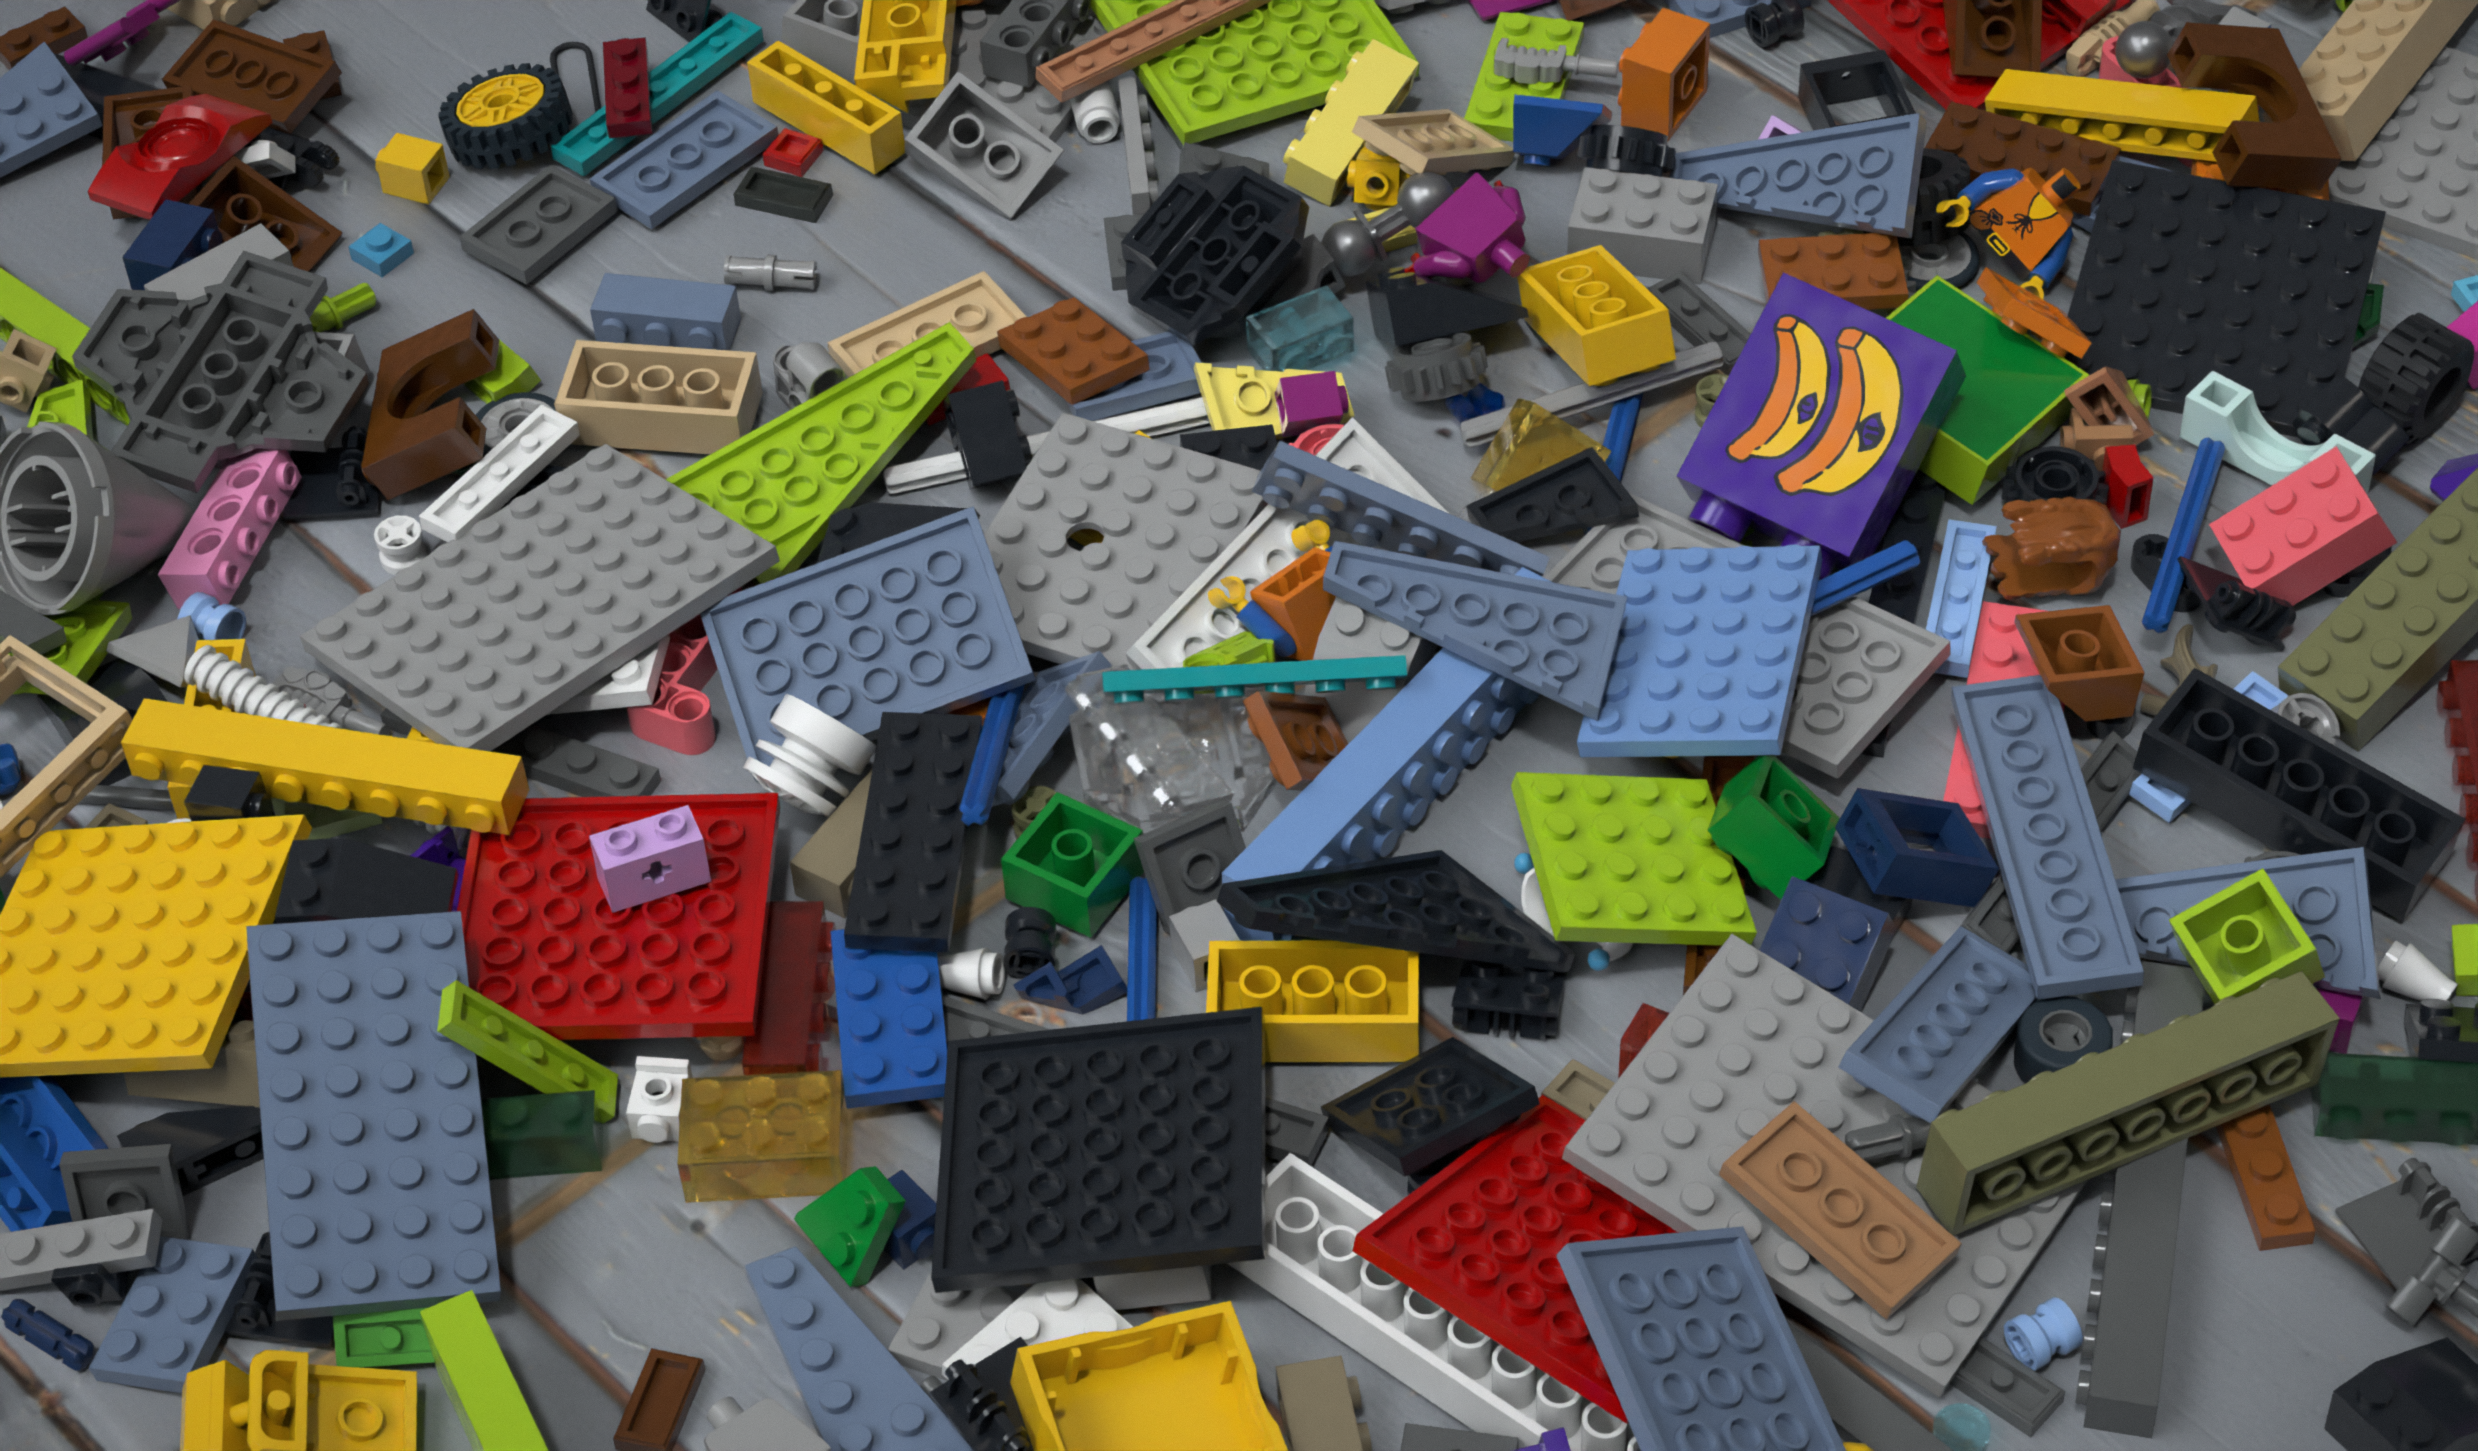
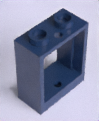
M1857 788L1835 826L1836 831L1874 894L1975 907L1999 870L1996 862L1958 803ZM1907 843L1932 846L1935 852L1909 848Z

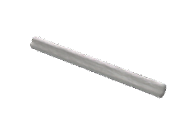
M1711 341L1675 353L1676 360L1663 363L1658 369L1651 372H1634L1618 377L1617 381L1606 386L1593 385L1589 387L1585 382L1463 421L1460 424V434L1466 447L1474 448L1718 369L1723 365L1722 351L1717 342Z

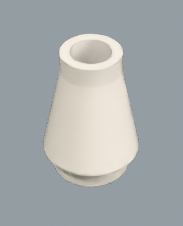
M2396 940L2378 966L2379 979L2384 982L2383 988L2419 1001L2425 999L2449 1001L2458 986L2456 982L2449 979L2411 943L2406 947Z
M986 947L938 957L942 989L983 999H988L991 994L1001 993L1005 981L1004 959L1001 953H992Z

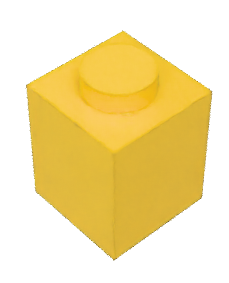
M396 133L386 147L379 151L375 159V167L379 174L383 193L429 205L450 178L443 144Z

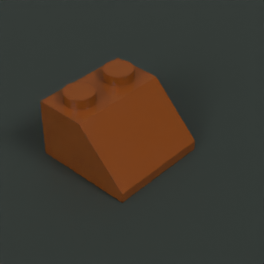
M2110 605L2017 614L2015 616L2014 623L2048 691L2084 721L2133 716L2145 672Z

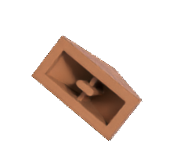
M2105 366L2064 390L2065 396L2088 426L2132 425L2133 444L2135 445L2155 435L2150 422L2122 371Z

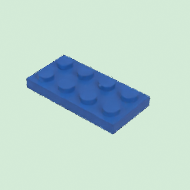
M845 929L830 931L844 1096L847 1109L944 1097L948 1048L938 952L845 948Z

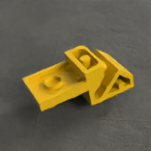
M264 1350L255 1354L250 1363L249 1375L227 1360L188 1372L183 1385L180 1451H416L417 1371L308 1364V1352Z

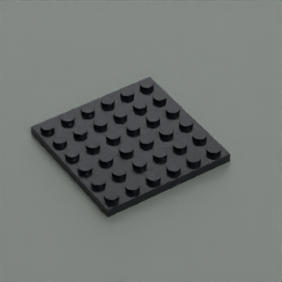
M2112 160L2067 316L2091 341V345L2082 359L2070 352H2067L2064 358L2088 373L2089 376L2106 366L2122 371L2127 380L2139 379L2140 384H2149L2151 386V408L2183 414L2186 396L2210 372L2214 371L2253 391L2255 402L2261 415L2276 432L2298 437L2297 431L2292 425L2295 418L2338 374L2343 377L2346 376L2386 211L2259 187L2228 186L2226 181Z
M1262 1007L948 1041L931 1272L935 1293L1265 1259V1019Z

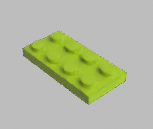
M1500 12L1464 119L1499 140L1513 142L1514 95L1564 100L1572 72L1564 71L1559 82L1543 83L1539 80L1536 84L1518 83L1514 77L1505 78L1504 76L1495 75L1494 56L1501 38H1508L1509 45H1515L1517 49L1520 46H1524L1527 50L1534 47L1537 51L1544 48L1549 52L1550 50L1558 51L1559 45H1566V55L1577 56L1584 37V22L1531 16L1522 13Z

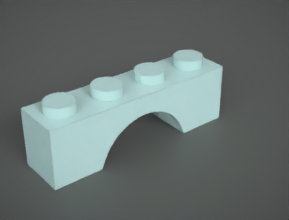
M2214 371L2210 372L2186 396L2180 438L2198 447L2200 441L2207 437H2210L2213 441H2221L2225 446L2222 460L2270 485L2276 484L2337 446L2368 494L2376 457L2375 454L2335 433L2326 442L2313 446L2302 445L2288 440L2276 432L2263 418L2256 405L2253 391Z

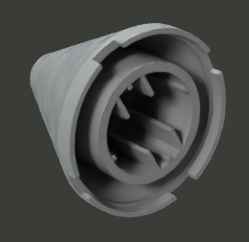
M38 422V425L32 428L20 427L0 447V590L42 615L68 613L170 554L194 514L192 508L185 500L69 424Z

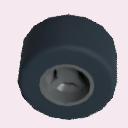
M2061 996L2038 1000L2024 1011L2017 1024L2014 1066L2021 1080L2028 1083L2041 1072L2051 1071L2053 1073L2075 1064L2077 1060L2088 1053H2102L2112 1049L2113 1029L2103 1012L2092 1003L2082 999Z

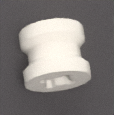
M397 515L385 519L376 527L374 538L377 548L380 550L379 558L382 568L386 572L396 575L400 570L410 567L428 556L425 544L422 542L423 535L420 524L414 518Z

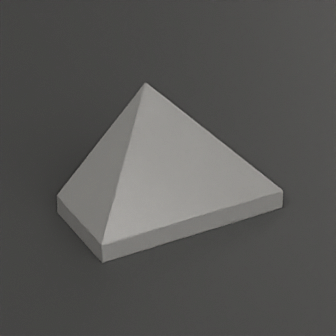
M189 615L110 641L106 651L178 687H187L188 684L184 680V672L188 661L195 652L196 642L199 638Z

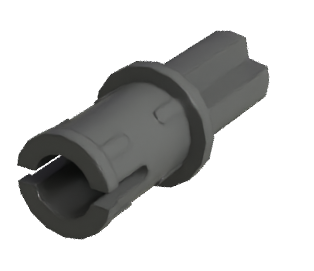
M1896 1114L1890 1116L1886 1123L1849 1131L1845 1135V1144L1865 1161L1894 1154L1900 1158H1905L1911 1155L1912 1150L1926 1147L1931 1123L1922 1118L1913 1116L1903 1118V1116Z

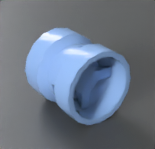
M204 592L192 594L184 602L178 615V619L191 616L199 640L241 639L246 628V616L241 609L230 604L219 605L215 597Z
M2052 1297L2036 1307L2035 1314L2030 1316L2020 1314L2004 1324L2005 1340L2012 1355L2034 1371L2046 1366L2050 1362L2051 1356L2055 1353L2066 1355L2079 1348L2083 1341L2081 1327L2077 1318L2066 1303L2056 1297Z

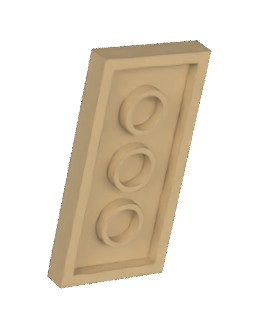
M1449 109L1358 116L1352 133L1366 141L1365 147L1382 156L1390 155L1401 162L1399 167L1410 175L1424 172H1433L1439 175H1446L1447 172L1455 171L1468 173L1469 170L1474 169L1489 171L1494 167L1510 166L1515 155L1512 147Z
M982 271L827 342L829 354L849 378L950 322L974 348L977 358L986 353L991 354L1002 349L999 346L997 331L1027 316L985 271Z

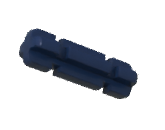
M14 1299L9 1307L3 1310L1 1318L4 1320V1325L7 1329L18 1336L26 1335L24 1338L26 1341L55 1359L63 1358L62 1363L71 1369L83 1371L93 1361L96 1350L93 1349L94 1345L90 1340L80 1334L72 1335V1329L43 1311L38 1310L34 1312L36 1307L27 1301Z

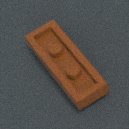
M2270 1104L2215 1126L2259 1251L2313 1244L2316 1230Z

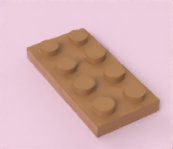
M1795 1101L1723 1162L1719 1175L1886 1320L1958 1254L1962 1245L1959 1240Z

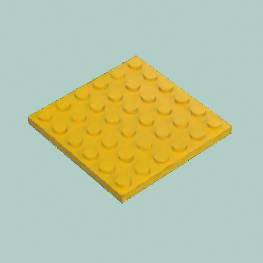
M305 815L50 830L38 837L0 914V1078L212 1069L250 979L246 926L273 924L293 840H308L312 831V826Z

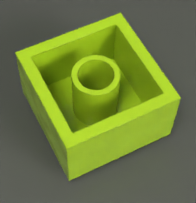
M2263 868L2168 919L2180 951L2214 1004L2229 996L2237 998L2252 992L2270 979H2284L2301 971L2312 984L2325 978L2315 946Z

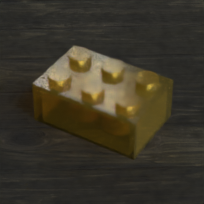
M842 1071L682 1079L677 1165L685 1202L821 1196L844 1180L847 1168L848 1109L844 1096Z

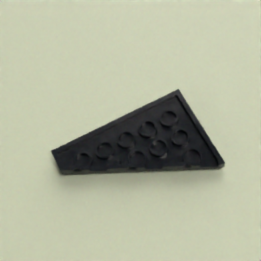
M1442 850L1223 883L1216 901L1234 915V919L1238 924L1253 930L1556 972L1569 971L1576 955L1575 952L1562 942L1555 941L1553 935Z

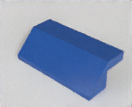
M52 1075L0 1078V1218L11 1232L72 1222L59 1166L63 1152L109 1148Z

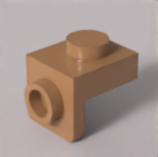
M2075 408L2070 410L2069 425L2061 426L2060 447L2076 450L2095 461L2094 465L2098 471H2102L2105 447L2131 445L2134 441L2132 425L2084 426L2083 418Z

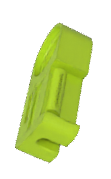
M1250 631L1241 632L1187 657L1183 661V667L1275 662L1274 641L1263 638L1259 640ZM1214 690L1194 691L1196 694L1215 693Z

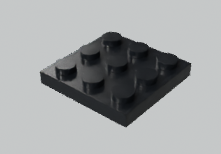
M1451 1037L1321 1106V1110L1324 1116L1329 1117L1330 1128L1406 1177L1409 1174L1425 1171L1432 1165V1162L1454 1150L1471 1146L1477 1141L1478 1137L1499 1126L1514 1123L1523 1113L1538 1106L1540 1103L1534 1085L1456 1038Z

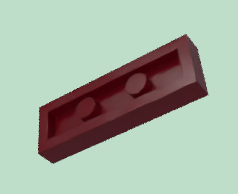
M646 37L622 38L616 41L603 42L608 137L618 138L652 134L649 60Z

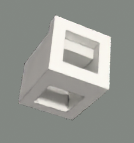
M637 1056L635 1063L637 1071L626 1111L631 1138L644 1139L654 1143L662 1141L684 1142L696 1093L690 1061L688 1059Z

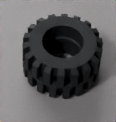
M1923 148L1912 238L1897 236L1899 246H1921L1941 242L1957 236L1958 233L1965 231L1969 227L1970 223L1968 221L1959 227H1946L1949 222L1955 219L1956 211L1953 206H1950L1943 213L1936 212L1937 205L1944 200H1957L1958 193L1971 183L1970 166L1964 158L1958 157L1957 154L1952 152Z
M2422 313L2412 314L2394 327L2379 344L2366 365L2358 388L2368 397L2374 407L2388 414L2402 427L2409 437V440L2406 442L2407 444H2415L2432 433L2445 420L2459 400L2472 370L2474 345L2467 338Z

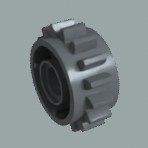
M1455 333L1398 346L1393 350L1394 360L1387 361V366H1384L1389 388H1392L1393 392L1401 391L1402 399L1414 402L1438 400L1469 391L1480 383L1479 374L1485 373L1486 368H1488L1484 345L1480 346V342L1472 343L1471 336L1467 333Z

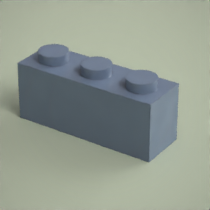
M612 273L604 274L590 308L596 341L730 351L741 321L736 286Z

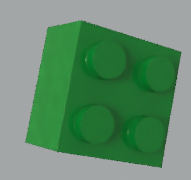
M1759 755L1725 784L1707 831L1712 835L1713 841L1721 851L1728 855H1733L1748 869L1751 878L1758 886L1765 890H1770L1781 900L1792 876L1805 881L1825 864L1836 831L1835 826L1840 818L1776 756Z
M1056 792L1001 858L1005 898L1023 907L1044 909L1053 915L1056 922L1091 938L1128 893L1131 880L1135 877H1140L1144 873L1134 842V838L1143 835V830Z

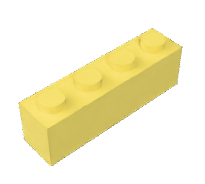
M1372 39L1363 53L1356 51L1346 68L1345 74L1347 76L1343 82L1336 80L1332 84L1325 98L1326 105L1323 110L1315 109L1312 112L1304 128V133L1306 134L1301 141L1294 139L1287 148L1283 158V162L1287 164L1283 183L1330 207L1347 183L1350 161H1356L1366 142L1352 133L1358 116L1396 113L1412 90L1419 63Z

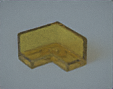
M1518 398L1472 474L1471 479L1496 492L1590 447L1594 448L1604 462L1611 453V450L1535 402Z

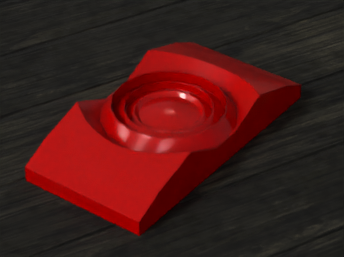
M209 94L190 96L166 105L156 125L147 130L139 142L116 146L87 191L89 198L103 205L150 220L165 199L179 202L273 123L269 113Z

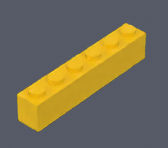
M2005 69L1985 98L1986 111L2057 129L2061 132L2090 140H2097L2120 147L2121 151L2216 162V159L2212 152L2233 120L2260 122L2257 99L2254 95Z

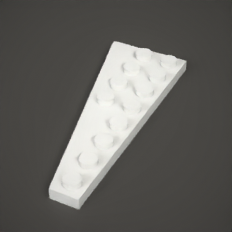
M1353 417L1315 455L1447 512ZM1268 504L1128 649L1126 654L1142 670L1183 667V661L1187 657L1241 632L1249 631L1236 618L1238 612L1232 606L1226 609H1219L1213 606L1208 599V592L1213 588H1219L1229 598V591L1222 585L1220 580L1228 576H1235L1243 581L1246 589L1244 598L1250 602L1252 600L1251 590L1306 553L1295 547L1292 542L1291 533L1294 529L1311 522L1308 520L1307 515L1291 508L1281 509ZM1335 527L1329 528L1330 537L1327 541L1329 547L1333 546L1334 541L1365 546L1356 542L1351 534ZM1379 546L1371 547V548L1386 550V549L1381 548V547H1379Z

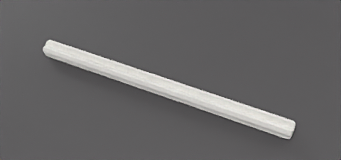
M1202 397L1094 421L1131 433L1140 430L1149 437L1210 424ZM1050 431L1026 436L1031 449L1032 459ZM959 451L893 465L883 470L886 489L892 495L966 478Z

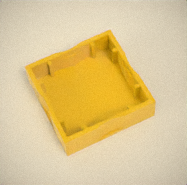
M1231 1301L1155 1317L1146 1323L1128 1329L1103 1332L1092 1331L1017 1348L1010 1384L1034 1451H1288L1280 1428L1262 1399L1257 1380V1368Z

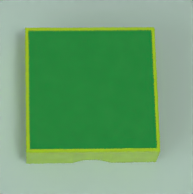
M1938 275L1886 317L1888 320L1949 346L1958 352L1966 378L1918 469L1971 505L1978 501L2006 475L2007 467L2012 466L2018 456L2040 445L2070 417V410L2075 407L2065 396L2064 390L2089 376L2088 373L2065 358L2042 346L2039 341L2027 333L2022 335L2000 321L2002 319L2001 316Z

